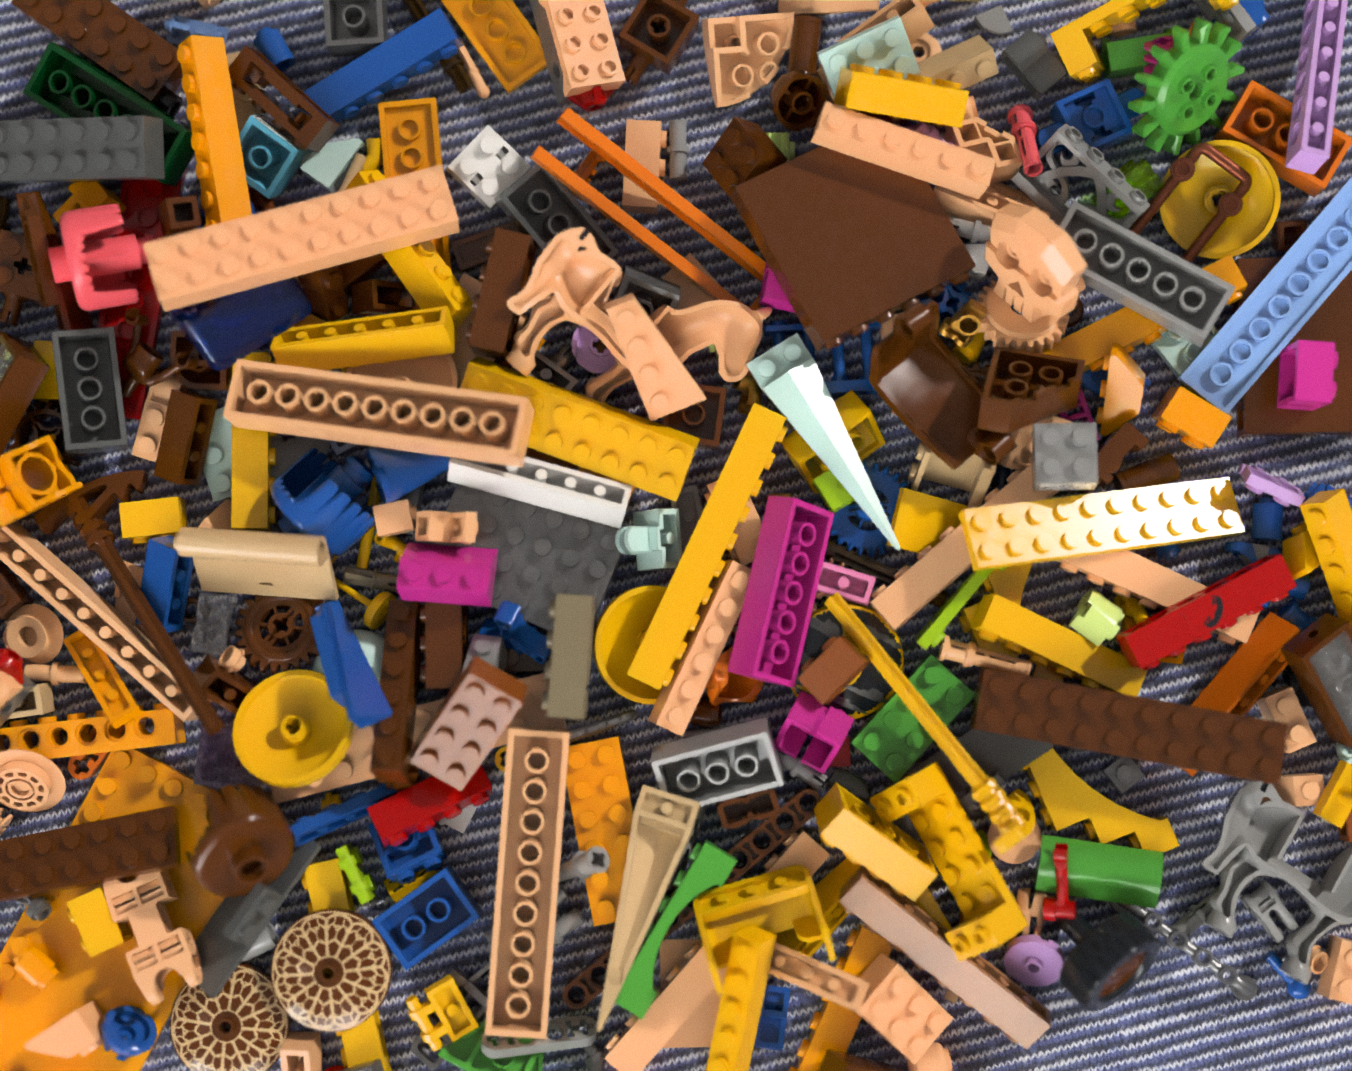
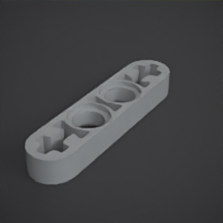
M585 1015L549 1019L547 1032L558 1030L563 1036L558 1040H552L548 1037L546 1039L533 1038L528 1044H522L516 1039L517 1037H511V1045H508V1036L485 1035L484 1031L481 1040V1050L489 1058H504L587 1047L596 1040L597 1023L592 1017ZM580 1028H585V1030H586V1032H588V1034H586V1035L583 1034V1032H582L581 1030H579V1029H580ZM568 1029H571L570 1034H572V1037H568ZM491 1039H496L499 1045L493 1046Z

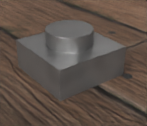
M1118 756L1101 770L1119 794H1123L1145 777L1131 758Z

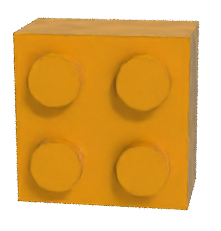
M1182 386L1170 387L1151 418L1157 421L1156 427L1168 434L1178 433L1183 436L1180 441L1195 450L1196 448L1200 450L1202 448H1213L1232 418Z

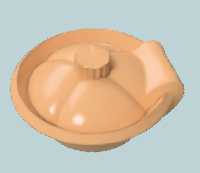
M39 604L23 605L8 620L4 621L5 630L2 637L4 648H10L22 657L23 663L43 665L52 661L59 654L64 641L63 627L59 618L49 608Z

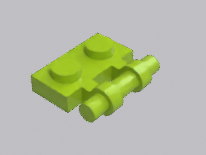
M351 842L336 849V854L340 860L337 863L341 871L345 870L352 885L349 887L352 894L357 895L361 905L372 900L376 896L374 890L377 889V885L373 876L370 873L366 874L361 864L364 862V858L360 849L357 846L353 847Z

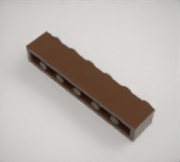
M389 600L380 687L392 710V715L375 723L370 771L378 782H409L411 764L409 759L412 753L422 657L420 638L421 634H424L425 622L421 623L420 620L421 604L419 601Z

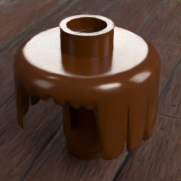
M237 784L240 793L233 785H226L220 789L222 796L213 790L204 797L207 805L206 819L209 826H206L205 835L202 834L198 845L195 846L194 854L187 850L186 855L196 880L205 890L215 895L241 897L248 895L255 884L259 882L268 886L285 871L292 858L295 845L292 830L270 792L263 791L261 787L256 785L251 788L248 784Z

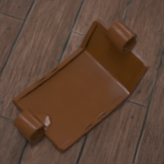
M934 300L926 306L916 302L895 318L893 332L872 348L870 383L900 420L951 469H957L973 454L989 465H996L1013 451L1017 444L1015 445L1014 438L1010 433L991 432L977 428L984 386L963 366L939 338V304Z

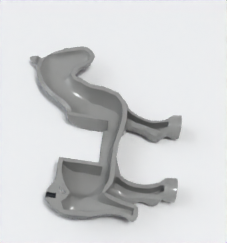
M1252 781L1238 788L1229 799L1222 818L1216 848L1211 855L1201 862L1202 866L1216 875L1221 872L1220 884L1217 890L1209 897L1212 911L1208 915L1205 924L1220 934L1232 938L1237 928L1234 917L1237 900L1245 885L1259 875L1282 879L1301 896L1312 913L1300 928L1287 936L1284 944L1288 956L1282 962L1279 970L1290 978L1308 985L1311 978L1310 954L1317 940L1334 927L1352 923V846L1342 851L1336 857L1320 884L1281 859L1306 814L1297 807L1284 802L1272 784ZM1264 797H1268L1270 799V801H1264L1261 803V800Z

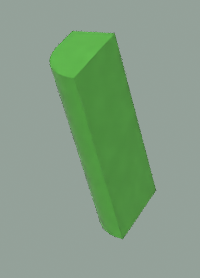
M1042 834L1035 866V891L1056 894L1053 848L1055 849V843L1068 844L1069 896L1156 909L1163 876V852Z

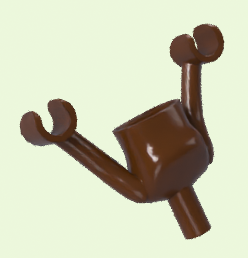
M128 308L125 312V321L130 325H134L131 345L123 360V366L130 375L121 390L122 395L127 398H131L139 384L151 387L163 382L183 369L195 370L199 364L196 358H189V352L181 351L175 356V364L157 373L164 358L154 348L140 342L142 327L148 323V317L144 314L138 315L140 310L137 308Z

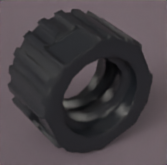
M168 90L160 96L156 105L175 117L182 107L183 99L171 90Z

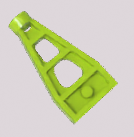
M1006 567L973 571L915 636L916 642L925 650L930 645L935 648L946 635L943 630L990 573L996 569H1000L1003 572Z

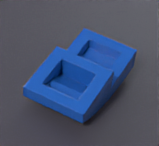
M766 985L754 1048L783 1051L791 988Z

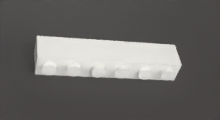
M526 456L523 467L451 457L447 477L449 482L616 528H621L632 489L631 485Z

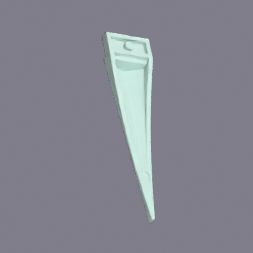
M798 333L747 363V368L762 392L781 414L786 417L787 421L848 491L895 550L900 551V545L816 362Z

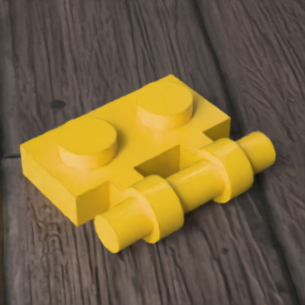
M451 974L423 989L428 997L427 1001L420 1003L416 995H411L405 1000L409 1008L408 1014L412 1021L417 1022L421 1029L420 1036L424 1043L430 1045L432 1051H437L443 1046L440 1037L448 1033L452 1042H455L479 1027ZM436 1011L440 1022L432 1025L427 1015Z

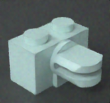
M657 508L633 512L634 526L622 527L616 533L615 543L618 551L625 555H636L637 571H658L677 568L682 557L679 509Z

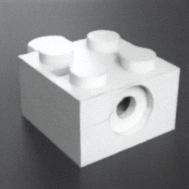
M487 125L447 167V172L490 211L497 204L494 199L527 172L531 166L493 128Z

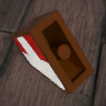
M371 279L351 285L352 314L377 316L420 310V307L403 283Z

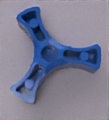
M502 601L493 620L486 618L478 634L502 637L507 648L515 650L520 655L524 653L537 663L544 664L552 649L547 648V636L537 632V627L531 626L523 620V614L520 613V605Z

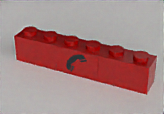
M1268 554L1116 634L1115 637L1131 668L1143 669V671L1150 670L1160 664L1159 659L1167 655L1173 657L1184 652L1187 644L1193 641L1195 643L1203 642L1212 636L1210 632L1218 628L1221 630L1227 629L1237 624L1238 617L1244 614L1246 616L1256 614L1263 610V604L1269 601L1277 602L1288 597V591L1297 587L1282 554Z

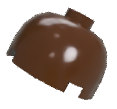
M792 70L782 75L774 83L770 93L772 112L775 118L787 129L802 131L801 129L808 126L812 128L816 126L818 116L825 102H830L827 93L828 89L815 74L805 70Z

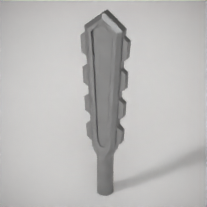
M631 709L570 731L569 743L634 720L638 716L637 712Z

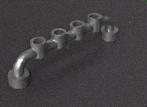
M1108 902L1110 907L1117 912L1133 914L1150 931H1156L1166 938L1170 946L1183 950L1190 955L1194 963L1201 967H1207L1214 972L1219 981L1230 985L1231 992L1237 998L1247 1001L1255 997L1257 984L1252 978L1243 974L1238 975L1235 968L1228 964L1220 963L1213 958L1211 951L1202 946H1196L1188 940L1184 932L1171 928L1164 923L1159 914L1147 911L1141 906ZM1155 916V924L1149 926V918ZM1180 934V941L1174 944V936ZM1205 952L1204 960L1199 961V954ZM1226 970H1230V976L1224 979L1223 973Z

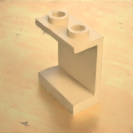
M920 442L915 456L918 463L912 462L908 479L912 480L911 490L917 491L921 479L969 491L967 508H978L981 506L991 483L996 465H989L973 454L954 470L936 456L923 442Z

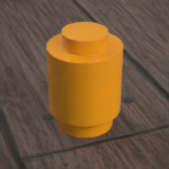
M36 946L31 949L23 948L13 959L16 963L13 970L34 988L38 986L42 991L60 973L55 968L56 964Z

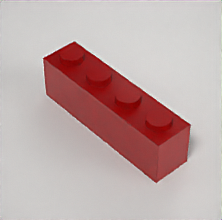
M480 764L462 791L432 776L368 807L367 811L383 846L386 847L391 844L394 847L405 842L408 839L407 836L414 832L424 833L435 826V822L445 817L447 820L457 817L463 812V808L471 804L478 806L489 800V796L493 794L492 784Z

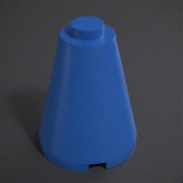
M370 447L367 449L370 469L375 475L376 487L384 504L398 500L448 471L451 457L380 447Z

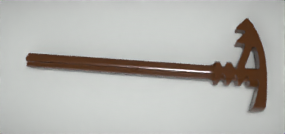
M133 470L94 479L35 514L33 518L36 524L46 535H53L68 517L73 520V525L76 530L80 531L79 535L86 542L89 552L98 553L207 734L211 736L214 733L218 734L221 732V729L225 727L113 545L116 539L114 533L109 531L107 522L102 520L118 499L123 503L129 502L133 488L140 494H143L148 474L144 470ZM100 495V496L92 503V505L89 506L88 502H89L90 500H92L93 498H95L96 496Z

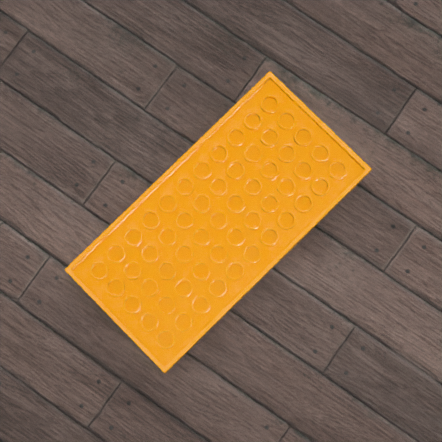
M138 748L112 751L70 826L168 806L177 807L181 867L167 870L170 873L179 899L165 906L174 930L178 928L190 929L195 941L226 898L208 892L199 884L186 855L187 850L194 854L195 846L198 845L202 834L205 835L206 826H209L206 819L207 805L204 797L214 789ZM137 876L127 877L126 879L128 882H132ZM103 882L33 896V899L39 896L47 898L51 903V914L43 921H34L26 915L27 905L0 954V1071H141L171 1016L172 1007L178 993L187 982L184 976H180L174 969L165 977V988L162 989L164 1001L152 1005L145 998L134 980L125 953L139 947L130 921L126 924L132 939L94 957H90L89 953L83 950L79 941L81 934L78 927L72 924L68 917L67 909L69 907L67 902L103 886ZM36 946L56 964L55 968L60 972L56 979L43 991L38 986L34 988L13 970L16 965L13 959L25 947L31 949ZM93 1000L96 1001L104 1016L109 1010L120 1005L140 1008L153 1018L157 1028L156 1032L158 1033L154 1045L148 1051L138 1056H131L125 1061L116 1059L119 1054L115 1053L112 1049L107 1052L104 1044L84 1057L77 1053L70 1059L30 1051L24 1046L25 1043Z

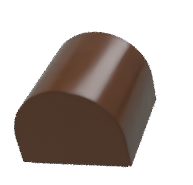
M1307 220L1275 222L1271 230V242L1274 251H1288L1307 229Z

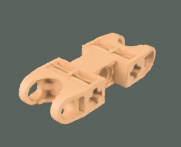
M162 870L138 875L132 882H128L126 878L103 882L104 895L113 921L122 924L129 921L131 923L139 947L125 953L134 980L145 998L152 1005L163 1002L164 994L162 989L165 988V977L174 969L180 976H184L190 987L193 988L201 984L203 975L200 955L192 933L187 928L174 930L165 906L179 899L169 871Z

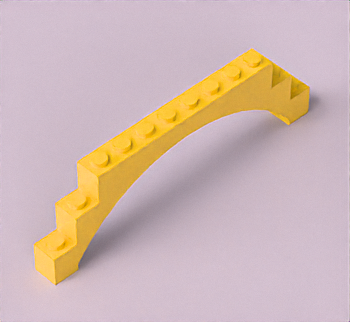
M1033 563L1008 566L1003 572L1000 569L993 570L981 586L985 593L997 594L1020 606L1023 590ZM980 602L960 610L961 616L958 617L961 629L964 633L969 632L972 642L977 644L978 648L1018 658V654L1004 649V643L997 640L995 643L986 641L978 636V631L970 628ZM1054 748L1021 769L1022 771L1027 770L1031 781L1027 782L1031 795L1034 799L1038 798L1042 809L1039 810V814L1044 825H1050L1051 829L1055 831L1086 819L1087 823L1083 824V827L1090 841L1094 840L1097 843L1106 844L1130 834L1131 837L1128 838V843L1131 848L1164 853L1180 846L1167 817L1160 815L1156 818H1150L1114 803L1078 777L1059 757Z

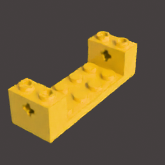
M1111 0L1052 32L1050 35L1070 77L1079 83L1084 81L1085 84L1100 78V72L1106 70V67L1092 38L1095 36L1102 38L1113 31L1112 27L1122 21L1124 24L1130 23L1140 17L1139 12L1148 7H1151V9L1158 8L1168 0ZM1208 0L1215 11L1220 8L1222 11H1226L1239 3L1238 0Z
M937 762L869 798L883 825L906 814L909 816L966 920L944 934L959 962L1000 946L1029 925Z

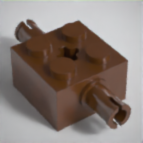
M689 0L639 1L619 33L620 47L634 55L624 71L626 82L631 80L630 84L637 86L648 65L654 66L665 74L670 75L699 28V15L685 8ZM660 29H664V33H654V31L659 32Z
M1 229L0 293L6 296L1 312L0 322L8 324L9 320L11 326L18 327L23 303L29 301L41 304L33 269L31 271L26 270L24 275H22L17 268L18 265H23L24 262H28L29 267L32 268L24 233L20 235Z

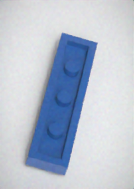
M381 782L375 789L368 792H358L344 803L339 805L334 803L326 806L317 815L312 817L304 816L297 819L290 826L294 836L295 848L368 816V807L401 791L386 789L385 782Z

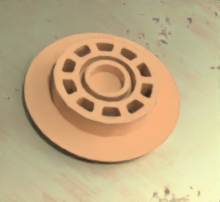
M10 749L0 752L1 805L17 811L39 812L52 808L62 800L66 790V782L62 771L54 762L39 753L28 750Z

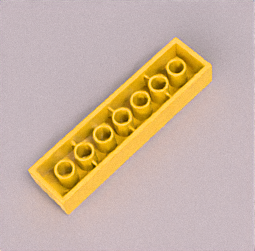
M476 356L468 363L461 389L527 397L535 409L527 447L675 502L682 491L700 438L533 376H525L519 371Z

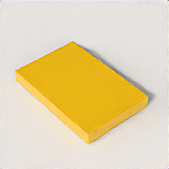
M900 488L891 528L900 545V549L919 554L927 546L930 545L933 549L940 543L939 536L952 526L956 529L961 525L959 513L963 509L969 508L960 503L911 489ZM887 540L886 545L893 547Z

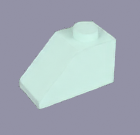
M359 138L326 143L320 152L309 150L302 159L300 169L308 178L331 194L336 193L347 174L355 154L360 153L364 155L367 147Z

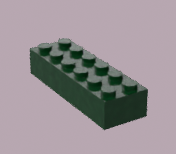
M51 41L49 42L23 93L60 118L144 115L163 119L165 180L157 181L176 187L195 153L191 146V127L70 49Z

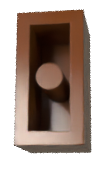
M847 636L831 637L822 646L824 652L817 659L812 657L801 668L803 673L797 678L822 705L830 704L871 663Z

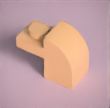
M416 511L415 541L463 545L475 543V537L478 533L477 512Z

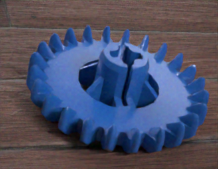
M863 461L862 465L873 489H875L876 495L880 492L887 500V503H881L880 500L879 502L882 507H886L883 510L885 513H888L887 519L891 526L900 488H905L908 481L898 484L897 480L900 472L890 477L889 465L880 472L878 462H875L871 470H869L866 461ZM857 502L855 505L845 506L834 514L829 537L837 535L836 544L838 546L844 542L847 543L846 551L848 552L853 547H856L858 556L862 555L864 549L867 550L869 557L874 556L875 548L882 555L886 553L885 545L887 539L879 529L871 531L860 530L863 522H872L867 514L861 510L849 512V510L860 508ZM848 516H856L860 521L857 527L850 522Z

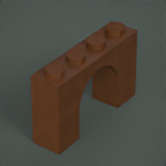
M196 195L167 198L157 205L163 238L193 231L201 226ZM214 299L175 309L177 322L217 316Z

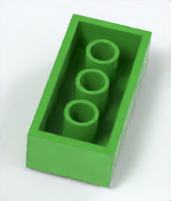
M927 654L907 676L908 680L946 727L975 696L965 684L932 654ZM894 692L850 738L849 742L887 778L896 783L934 740L901 698Z

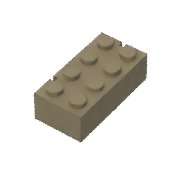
M556 593V600H550L549 618L554 619V630H548L547 648L552 649L551 661H546L544 679H550L549 691H544L542 698V710H547V717L581 720L587 718L589 691H586L587 685H590L596 598L594 596Z

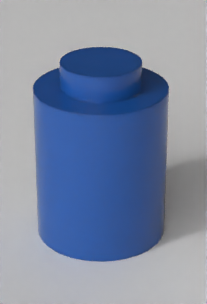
M265 27L256 33V38L253 41L255 48L280 71L284 72L295 64L296 60L278 29Z
M1259 498V503H1253L1251 539L1265 541L1282 540L1283 505L1278 504L1272 498Z

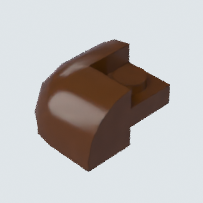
M171 331L170 365L175 364V356L181 351L189 352V358H196L199 363L195 370L183 369L175 375L179 382L187 388L195 390L228 391L232 380V353H235L236 335L233 333H203L201 331Z

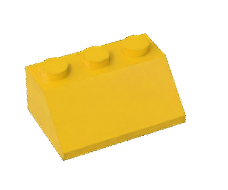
M852 390L836 399L834 404L861 461L886 444L871 410ZM796 430L792 431L783 439L781 444L788 458L812 492L817 494L818 492L812 484L813 479L829 469Z

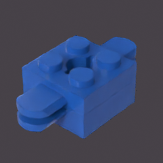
M1107 78L1055 102L1049 111L1054 123L1042 128L1036 136L1038 151L1064 124L1078 129L1083 135V140L1090 147H1095L1100 151L1126 140L1132 133L1130 119L1140 115L1128 108V102L1141 98L1145 94L1136 87L1116 94L1110 79ZM1063 144L1057 145L1054 149V154L1067 149L1071 158L1073 156V153Z

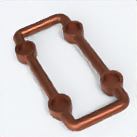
M1204 142L1194 145L1184 158H1178L1171 164L1170 177L1149 202L1150 207L1128 229L1139 235L1178 184L1189 180L1193 176L1195 162L1202 154L1239 180L1240 183L1232 193H1226L1219 198L1217 203L1218 211L1182 255L1181 258L1190 263L1194 261L1227 217L1235 216L1241 211L1243 206L1242 198L1252 185L1251 175L1245 169L1211 144Z

